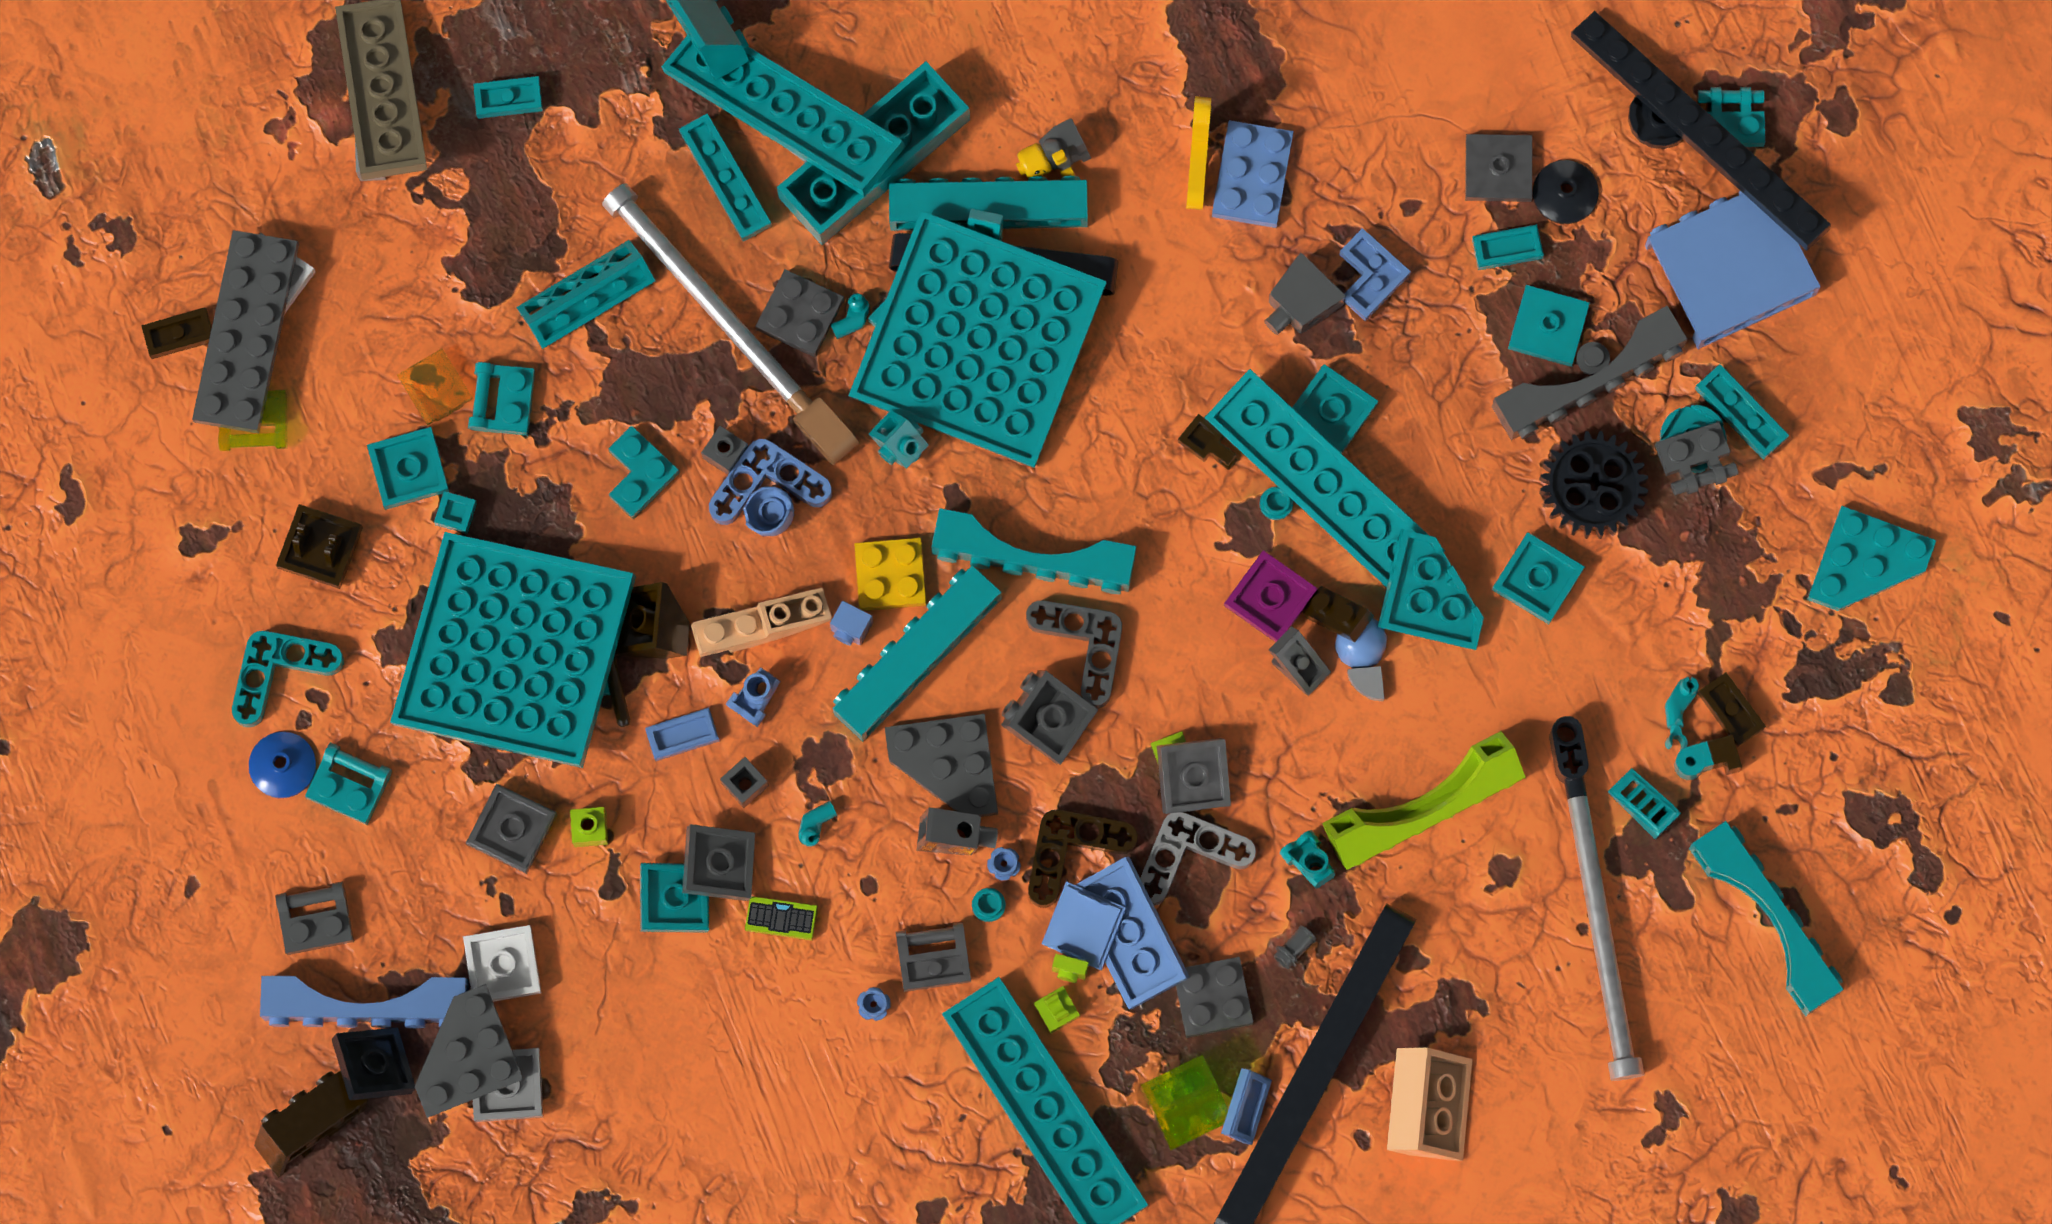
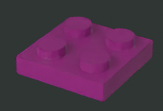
M1263 550L1225 601L1224 606L1274 642H1277L1294 624L1318 588Z

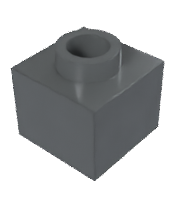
M719 426L701 454L705 461L728 475L748 448V444ZM723 443L730 445V450L726 453L718 450Z
M746 757L720 778L721 784L743 808L769 787L768 781ZM742 780L751 781L752 785L748 790L739 788Z

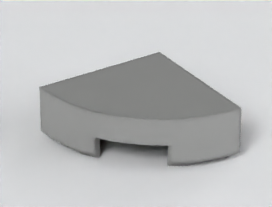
M1381 666L1347 669L1351 685L1360 694L1373 701H1384Z

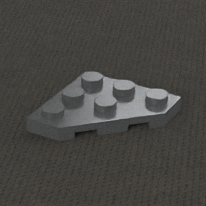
M985 714L885 727L890 764L903 771L915 780L917 784L956 812L976 814L981 817L998 815Z
M486 984L454 996L415 1084V1089L427 1118L524 1079Z

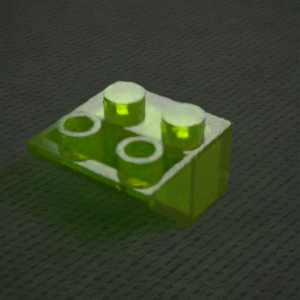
M1203 1055L1141 1084L1140 1090L1170 1151L1224 1125L1228 1109Z

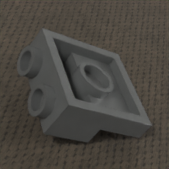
M1038 670L1036 674L1033 672L1029 673L1023 680L1020 688L1024 692L1017 702L1013 699L1003 709L1001 715L1005 719L1001 726L1025 744L1032 745L1054 763L1061 765L1098 709L1049 672Z

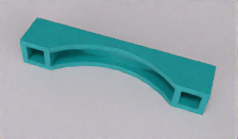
M939 508L931 546L932 554L938 555L937 559L944 562L956 563L957 559L970 561L971 566L973 565L980 569H989L990 565L1002 567L1003 572L1011 575H1022L1023 572L1036 574L1035 577L1037 579L1054 582L1056 578L1069 580V585L1079 588H1088V584L1100 586L1103 592L1110 594H1121V591L1129 592L1136 557V546L1102 540L1088 548L1071 553L1051 555L1028 552L997 539L982 527L972 514Z
M1725 821L1693 842L1689 850L1708 877L1724 881L1741 890L1754 900L1770 918L1779 934L1785 953L1787 969L1786 990L1806 1017L1839 995L1844 990L1840 985L1843 983V980L1833 966L1827 967L1821 958L1823 951L1816 940L1812 937L1808 939L1801 929L1804 925L1798 914L1793 909L1788 911L1781 901L1784 899V895L1777 884L1773 881L1769 883L1762 873L1765 869L1759 858L1754 853L1749 855L1742 845L1745 843V839L1736 826L1730 827Z

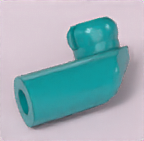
M853 294L848 300L849 308L846 318L831 324L837 340L864 327L870 310L869 302L864 295Z
M830 801L802 816L798 837L802 844L808 847L818 844L822 823L837 816Z

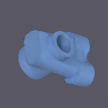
M760 667L756 673L746 678L744 687L738 694L733 692L726 705L758 727L766 716L763 711L777 689L780 680ZM765 682L767 685L766 691L763 695H760L757 691L758 685Z

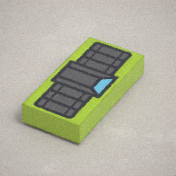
M751 896L745 931L812 940L817 906Z

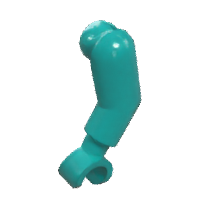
M1686 677L1680 680L1665 703L1667 728L1670 729V736L1665 741L1667 749L1672 747V739L1680 742V751L1688 745L1686 737L1682 734V728L1684 727L1683 713L1699 690V683L1693 677L1690 679Z

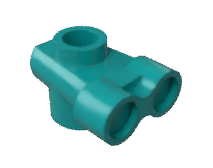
M1312 830L1303 833L1296 841L1284 846L1279 854L1289 866L1294 865L1317 889L1333 879L1335 872L1329 864L1327 854L1319 848L1321 841ZM1314 866L1321 868L1316 871L1310 870Z

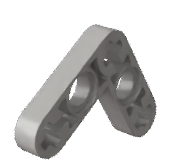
M1184 812L1170 813L1163 821L1140 879L1143 885L1152 884L1155 874L1148 873L1150 868L1159 874L1169 875L1168 880H1165L1162 876L1159 880L1158 889L1162 893L1160 895L1154 894L1150 898L1154 906L1159 905L1165 900L1186 849L1230 867L1245 869L1255 859V845L1244 836ZM1178 820L1184 821L1183 827L1187 830L1192 831L1193 825L1199 826L1194 836V843L1187 842L1190 838V835L1180 832L1178 836L1172 835V828L1168 825L1170 823L1176 824ZM1210 831L1218 836L1219 843L1214 849H1205L1201 846L1199 838L1204 832ZM1224 838L1231 839L1228 846L1234 849H1238L1240 845L1246 846V853L1250 855L1249 858L1243 857L1241 861H1236L1235 853L1227 849L1225 856L1220 855L1219 853L1224 845ZM1159 851H1171L1175 856L1173 865L1167 868L1160 867L1155 860V856Z

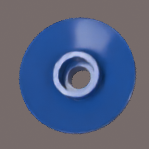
M276 732L267 735L256 744L249 758V773L253 783L261 792L274 798H289L298 795L309 786L316 771V758L313 749L301 736L290 732ZM279 757L286 758V765L283 768L275 767V761Z

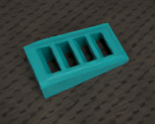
M1632 768L1608 791L1655 840L1681 815V812ZM1634 781L1638 786L1624 797L1621 792ZM1643 790L1647 795L1636 806L1633 805L1631 801ZM1653 800L1656 805L1645 815L1641 810ZM1662 809L1666 814L1655 824L1651 819Z

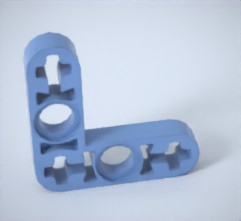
M757 439L748 446L711 498L709 512L712 519L718 524L728 525L733 523L743 511V507L746 505L750 495L758 490L766 477L812 507L825 506L832 497V489L829 481L824 476L771 441ZM767 448L770 459L768 461L765 459L760 460L756 468L761 473L757 475L752 468L745 466V463L748 462L752 467L757 459L754 452L756 450L762 452ZM786 465H793L799 470L798 477L791 482L785 481L780 477V471ZM739 474H748L752 477L753 483L749 489L739 490L734 486L735 477ZM805 474L809 475L807 483L811 486L818 487L819 484L823 485L822 490L825 494L823 497L817 495L814 499L811 498V490L802 484ZM802 484L801 490L796 489ZM730 489L735 496L742 498V500L738 502L734 497L729 505L732 513H723L720 516L718 515L719 510L716 505L718 503L726 504L730 498L726 490Z

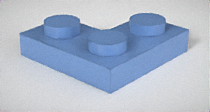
M1363 228L1339 253L1343 259L1362 275L1344 294L1346 295L1345 304L1365 322L1411 274L1408 268Z

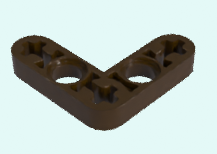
M1063 810L1047 812L1041 820L1028 886L1030 901L1040 908H1047L1056 902L1068 845L1115 854H1127L1137 844L1135 828L1126 822ZM1054 818H1060L1062 825L1071 827V820H1077L1074 827V838H1068L1070 830L1059 829L1058 834H1052L1051 828L1046 826L1047 822L1053 823ZM1092 823L1097 826L1099 834L1095 840L1086 841L1081 838L1079 830L1084 824ZM1104 826H1109V834L1119 835L1120 830H1126L1127 837L1132 838V841H1127L1124 847H1120L1116 839L1107 837L1108 844H1101L1104 837ZM1046 850H1054L1060 857L1058 864L1052 868H1047L1040 862V856ZM1037 871L1046 875L1057 874L1056 879L1049 877L1048 890L1053 891V894L1046 895L1045 900H1040L1038 893L1033 892L1034 888L1041 887L1043 875L1036 876Z

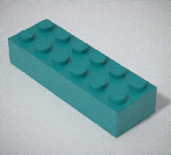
M927 61L862 114L866 119L903 140L905 148L865 197L808 161L777 186L779 199L821 245L825 244L889 189V183H896L897 180L904 177L970 121V108Z

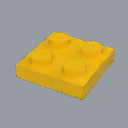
M921 538L854 543L860 610L926 606Z

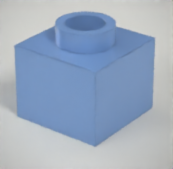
M842 601L830 622L831 631L834 632L833 637L851 646L852 642L861 646L873 624L872 615Z

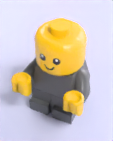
M1072 118L1054 126L1039 140L1040 144L1035 143L1020 150L1017 154L1020 162L1016 163L1020 174L1026 173L1028 178L1043 176L1049 173L1051 168L1053 170H1062L1060 172L1062 177L1075 176L1071 165L1079 160L1085 162L1091 159V156Z

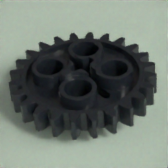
M1586 431L1583 441H1580L1573 434L1571 446L1562 440L1559 444L1562 453L1551 450L1549 456L1554 462L1545 461L1543 464V468L1549 472L1541 474L1539 481L1548 484L1540 488L1539 491L1540 495L1549 496L1544 501L1543 507H1554L1550 514V519L1560 516L1562 520L1559 528L1562 529L1568 524L1572 525L1571 535L1573 536L1579 528L1584 530L1585 539H1588L1591 531H1596L1597 537L1602 539L1605 529L1612 536H1615L1617 532L1616 525L1618 524L1626 530L1629 525L1626 517L1636 520L1638 513L1634 508L1643 509L1645 502L1638 497L1647 496L1648 489L1640 485L1647 482L1648 476L1639 475L1638 473L1644 468L1645 464H1634L1633 461L1638 452L1634 451L1627 454L1625 450L1628 442L1626 441L1619 447L1615 445L1616 435H1613L1607 442L1604 441L1603 431L1598 433L1596 439H1592L1589 431ZM1575 460L1583 461L1587 465L1588 470L1584 473H1577L1572 469L1571 462ZM1614 465L1619 468L1621 475L1617 478H1611L1605 474L1604 467ZM1570 479L1576 483L1566 484L1564 480ZM1591 479L1597 480V491L1591 490V485L1589 484ZM1621 486L1623 491H1618L1611 487ZM1571 492L1579 493L1583 497L1584 502L1580 505H1572L1568 502L1566 495ZM1610 497L1615 500L1617 507L1613 510L1604 509L1600 504V499Z

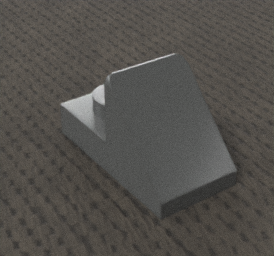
M1292 626L1269 649L1274 657L1271 661L1272 664L1308 696L1331 673L1300 631Z

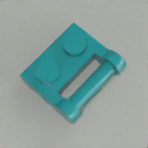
M477 362L474 374L477 375L473 416L469 417L468 429L528 436L535 369ZM490 378H500L495 420L486 419Z
M330 742L305 797L308 800L368 825L390 779L392 769L383 765L377 767L341 751L340 746ZM338 763L374 779L371 789L332 772L334 764Z

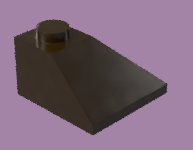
M660 582L633 587L615 655L659 659L687 656L690 622L667 583Z

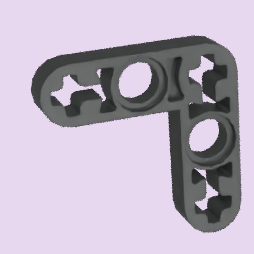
M1044 600L1033 602L1026 611V622L1031 630L1041 634L1089 641L1081 685V697L1097 709L1104 707L1109 702L1112 692L1122 634L1120 618L1110 611ZM1039 609H1044L1046 616L1056 618V611H1062L1059 617V628H1053L1055 625L1054 620L1046 619L1043 621V625H1039L1036 618L1031 616L1032 614H1038ZM1070 614H1078L1083 618L1084 624L1077 631L1069 630L1064 624L1065 618ZM1105 620H1110L1112 627L1117 628L1116 631L1112 630L1109 632L1108 644L1115 643L1113 648L1106 644L1094 645L1095 640L1100 643L1102 642L1103 631L1097 627L1098 625H1104ZM1099 651L1106 652L1111 657L1110 665L1104 669L1096 668L1092 663L1093 655ZM1089 673L1097 676L1109 675L1108 680L1101 678L1100 690L1106 693L1105 696L1099 695L1098 700H1091V694L1086 693L1087 689H1093L1095 676L1088 677Z

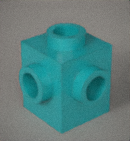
M892 410L869 433L880 447L877 451L878 454L887 463L892 465L896 462L906 469L917 461L921 453L929 446L921 436L924 432L923 429L913 419H906Z

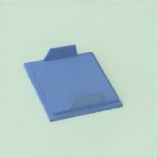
M1066 881L1041 944L1069 957L1086 961L1088 965L1102 970L1127 907Z

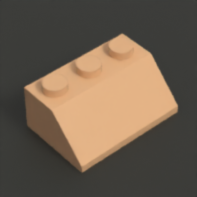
M1397 1048L1387 1150L1410 1156L1463 1161L1473 1059L1431 1048Z

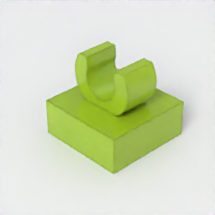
M1064 986L1034 1002V1006L1050 1034L1080 1017Z

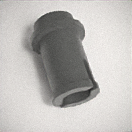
M1300 925L1298 930L1283 946L1278 945L1276 947L1277 952L1274 958L1286 969H1289L1291 966L1296 967L1298 965L1297 960L1316 941V937L1306 927Z

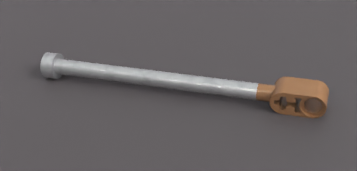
M624 183L611 191L602 202V206L613 218L621 216L791 406L797 413L793 418L795 424L832 465H835L854 449L859 442L853 433L820 397L812 401L639 208L635 203L638 195L629 185Z

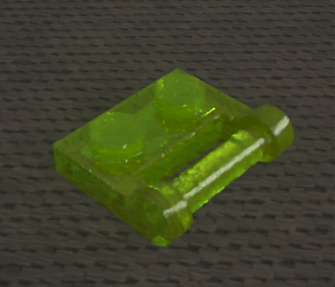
M268 391L261 426H275V433L231 435V429L219 427L218 445L220 452L231 451V448L275 446L276 449H287L286 391Z

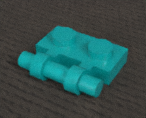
M1711 87L1710 90H1698L1697 103H1710V112L1707 113L1745 147H1764V111L1751 112V103H1764V90H1751V87H1740V90H1722L1721 87ZM1722 103H1739L1740 112H1722Z

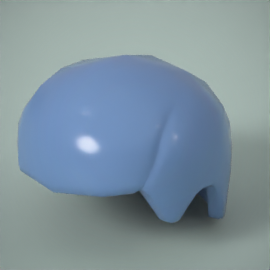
M775 486L761 487L753 492L743 507L746 526L761 536H777L785 532L792 524L794 518L792 499L787 492Z
M1371 619L1355 643L1337 634L1335 650L1341 662L1355 669L1374 666L1381 660L1386 649L1387 635L1383 628L1378 627L1379 622L1377 620Z

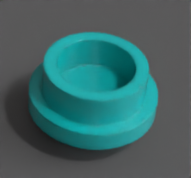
M1279 487L1267 489L1260 498L1261 512L1271 520L1284 519L1292 511L1293 500Z
M984 888L973 897L972 910L979 920L993 922L1004 914L1006 903L1003 895L998 890Z

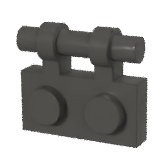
M1719 422L1658 441L1655 444L1666 476L1679 472L1682 479L1671 483L1674 495L1684 492L1692 494L1698 492L1699 487L1714 482L1716 485L1727 482V478L1738 475V469L1734 462L1724 466L1720 463V458L1729 456L1730 449ZM1705 463L1708 464L1710 469L1694 475L1691 471L1692 467Z

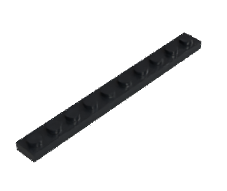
M1596 11L1571 31V38L1806 251L1830 230L1831 224Z

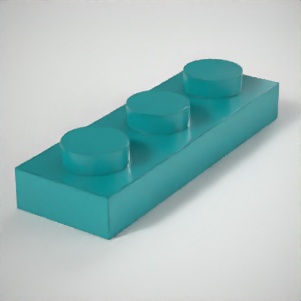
M1721 364L1696 385L1695 390L1763 460L1788 439L1789 434Z

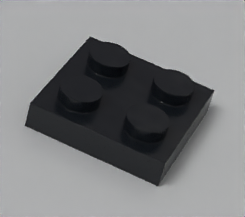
M398 1027L336 1033L332 1038L349 1100L412 1094L415 1090V1082Z

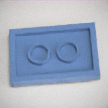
M1229 120L1212 217L1277 228L1293 131Z

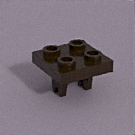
M299 504L276 567L280 570L341 589L363 526L359 523Z

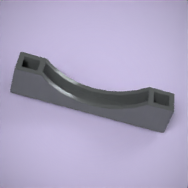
M1665 306L1639 320L1633 336L1623 351L1609 365L1594 375L1563 385L1539 386L1522 383L1494 398L1492 408L1511 441L1519 436L1522 440L1539 431V425L1547 421L1550 424H1554L1568 415L1567 410L1577 405L1580 409L1590 405L1597 399L1595 395L1604 390H1607L1608 393L1618 390L1625 385L1626 382L1624 380L1634 374L1637 378L1644 376L1654 369L1653 364L1662 359L1669 362L1683 353L1682 348H1684L1687 338L1669 307Z

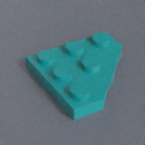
M1841 506L1807 600L1836 611H1841L1865 598H1870L1893 588L1899 583L1918 577L1925 573L1937 540Z
M1401 529L1378 627L1476 650L1484 617L1466 591L1467 588L1455 568L1451 566L1442 551L1443 548L1439 541L1433 536Z

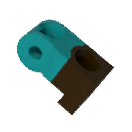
M1733 735L1686 747L1678 753L1674 763L1675 772L1680 778L1685 780H1694L1702 772L1724 767L1726 775L1740 772L1742 768Z

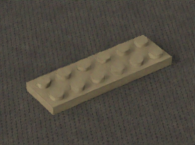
M373 0L335 6L361 179L368 180L427 170L401 0Z

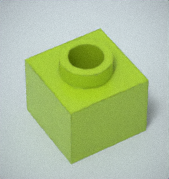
M604 807L570 810L572 844L574 847L608 845L607 817ZM585 820L594 821V826L591 830H584L582 828V823Z

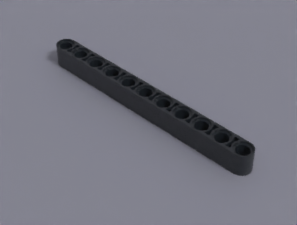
M1386 903L1214 1224H1254L1417 919Z

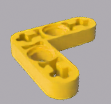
M1195 96L1186 209L1203 210L1212 97Z

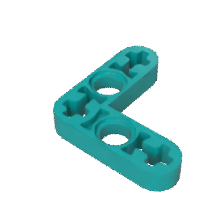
M269 631L253 633L247 641L233 700L232 715L234 719L243 727H254L262 721L275 666L332 676L342 670L344 665L342 652L336 645ZM263 639H267V643L271 646L270 650L263 652L262 661L268 663L267 667L259 663H250L251 659L258 662L260 654L255 645L261 644ZM301 645L304 648L305 654L300 661L292 662L287 659V650L291 646ZM311 648H316L314 650L315 655L326 657L328 652H332L333 657L337 659L336 663L331 662L328 668H325L321 660L312 658L313 665H308L312 656ZM255 670L263 672L265 680L260 687L252 688L247 685L246 678L250 672ZM244 691L251 695H261L260 699L253 697L252 707L256 710V714H250L248 719H244V715L239 712L241 708H247L249 702L248 696L243 695Z

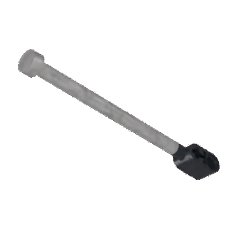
M1564 716L1556 720L1550 731V746L1556 776L1565 785L1614 1057V1061L1608 1063L1610 1080H1628L1644 1076L1642 1058H1634L1584 781V776L1588 770V758L1583 730L1577 719ZM1561 727L1570 728L1574 732L1575 739L1569 742L1562 741L1557 735V730ZM1572 750V763L1574 766H1579L1575 774H1572L1568 768L1564 769L1569 759L1568 752Z

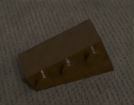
M341 1070L336 1074L332 1071L326 1073L316 1082L317 1087L308 1093L305 1090L300 1091L289 1100L288 1103L290 1105L281 1112L275 1109L261 1120L262 1125L254 1147L278 1178L287 1172L285 1167L289 1162L299 1155L305 1158L313 1151L311 1149L312 1146L326 1136H333L365 1110L368 1099L349 1100Z

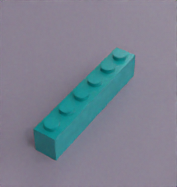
M1041 176L1030 177L1028 181H1015L1011 177H999L993 182H982L980 178L973 177L964 178L962 182H949L948 179L934 178L930 179L929 183H916L913 179H899L896 183H889L890 231L913 230L921 210L968 228V217L971 209L1004 215L1003 229L1088 227L1087 180H1080V177L1064 176L1061 180L1047 181L1046 177Z
M973 565L967 571L964 569L958 571L949 582L952 586L943 595L939 592L929 601L926 606L929 610L920 619L915 616L904 627L903 631L905 634L897 643L894 640L890 641L880 652L882 658L874 666L868 664L858 674L856 679L859 682L851 690L848 688L842 690L834 699L833 703L835 706L832 708L834 715L862 742L1002 600L1001 591Z

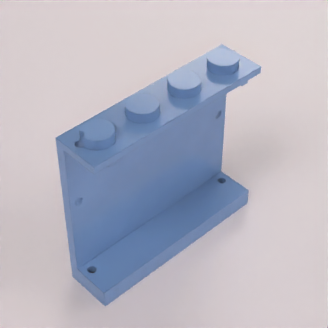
M1741 191L1738 192L1739 196L1730 200L1727 197H1723L1712 202L1709 205L1710 209L1699 214L1695 210L1683 215L1679 219L1680 222L1668 227L1667 224L1656 227L1650 232L1651 236H1648L1645 244L1647 250L1653 248L1695 331L1692 339L1697 349L1817 295L1821 287L1799 244Z

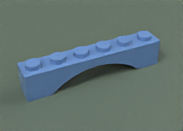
M261 976L260 1017L264 1021H269V1026L288 1027L290 1021H303V1026L323 1027V1022H337L338 1027L353 1028L357 1027V1022H371V1027L390 1028L391 1022H405V1027L425 1028V1023H439L440 1028L453 997L469 991V981L466 978L431 977L421 986L401 997L384 1002L361 1004L343 1002L324 996L308 987L296 976Z

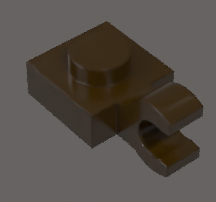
M1200 414L1195 417L1178 438V443L1203 462L1211 455L1224 468L1230 470L1237 461L1235 458L1236 454L1221 444L1225 436Z

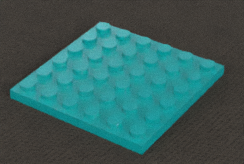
M921 210L848 396L887 412L892 410L906 419H913L918 424L1035 468L1107 282Z
M444 532L390 723L394 726L583 768L636 576L634 573Z

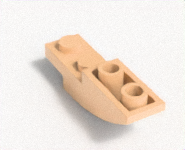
M818 588L760 602L757 607L692 623L691 628L699 655L703 657L727 650L732 653L778 640L831 621L832 618L823 588Z

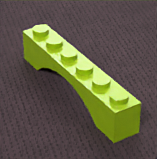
M1500 731L1471 746L1463 761L1451 775L1421 797L1405 804L1385 809L1366 810L1351 808L1322 824L1335 855L1346 870L1385 850L1393 848L1396 844L1424 832L1427 828L1453 817L1456 813L1482 802L1487 797L1513 786L1516 782L1526 777L1515 747Z

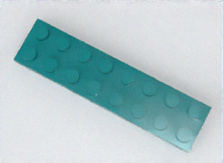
M688 36L684 38L661 66L664 73L864 197L905 148L903 140L750 47L744 49L749 61L716 81Z
M1251 369L1240 378L1204 417L1386 588L1401 529L1428 535Z
M1000 977L942 1013L947 1024L1078 1224H1122L1148 1207L1140 1191Z

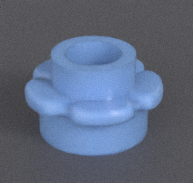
M997 848L991 853V859L987 861V868L991 874H995L996 879L1008 880L1010 876H1016L1020 871L1019 855L1011 848ZM1002 861L1007 862L1006 867L1001 866Z
M876 987L862 992L857 999L859 1014L866 1020L874 1019L878 1021L883 1019L887 1015V1009L890 1008L891 1004L889 996L883 994V991ZM873 1001L877 1003V1006L874 1008L870 1006Z

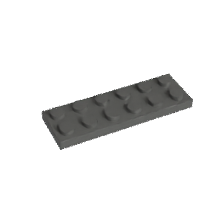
M233 230L192 418L194 423L260 433L299 249L298 241Z

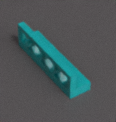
M628 240L516 308L543 349L655 282V279L642 255L631 241ZM629 253L631 254L629 257L625 258L624 260H622V261H620V262H617L619 259H621L622 257L626 256L627 254H629ZM599 273V275L589 279L592 275ZM567 290H571L567 294L561 296L562 293L566 292ZM543 307L542 309L538 310L537 312L533 313L532 315L529 314V313H531L532 311L536 310L537 308Z

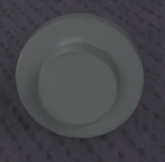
M1588 342L1581 346L1577 353V365L1584 373L1594 375L1609 365L1610 354L1604 345L1598 342Z

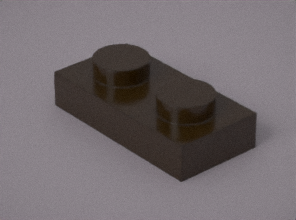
M206 308L141 325L151 359L208 344L212 329Z
M1323 586L1319 587L1302 611L1307 619L1354 643L1374 617L1369 609Z
M1727 672L1698 691L1697 694L1727 735H1733L1736 747H1739L1765 729V724Z

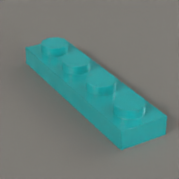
M708 113L679 128L682 138L742 241L744 242L772 227L771 221Z

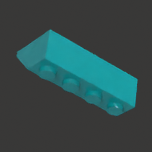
M666 0L715 81L749 61L744 50L749 47L740 29L735 32L732 30L730 25L734 21L725 6L721 8L717 6L715 2L717 0Z

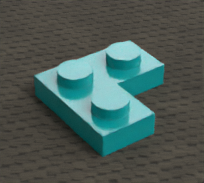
M632 425L608 448L609 452L630 471L608 495L632 519L680 473Z

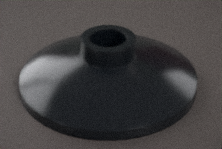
M1560 160L1550 163L1539 172L1534 181V203L1544 217L1555 223H1577L1588 217L1597 204L1599 195L1597 181L1592 172L1578 162ZM1563 184H1569L1573 188V191L1570 193H1564L1561 190V186Z

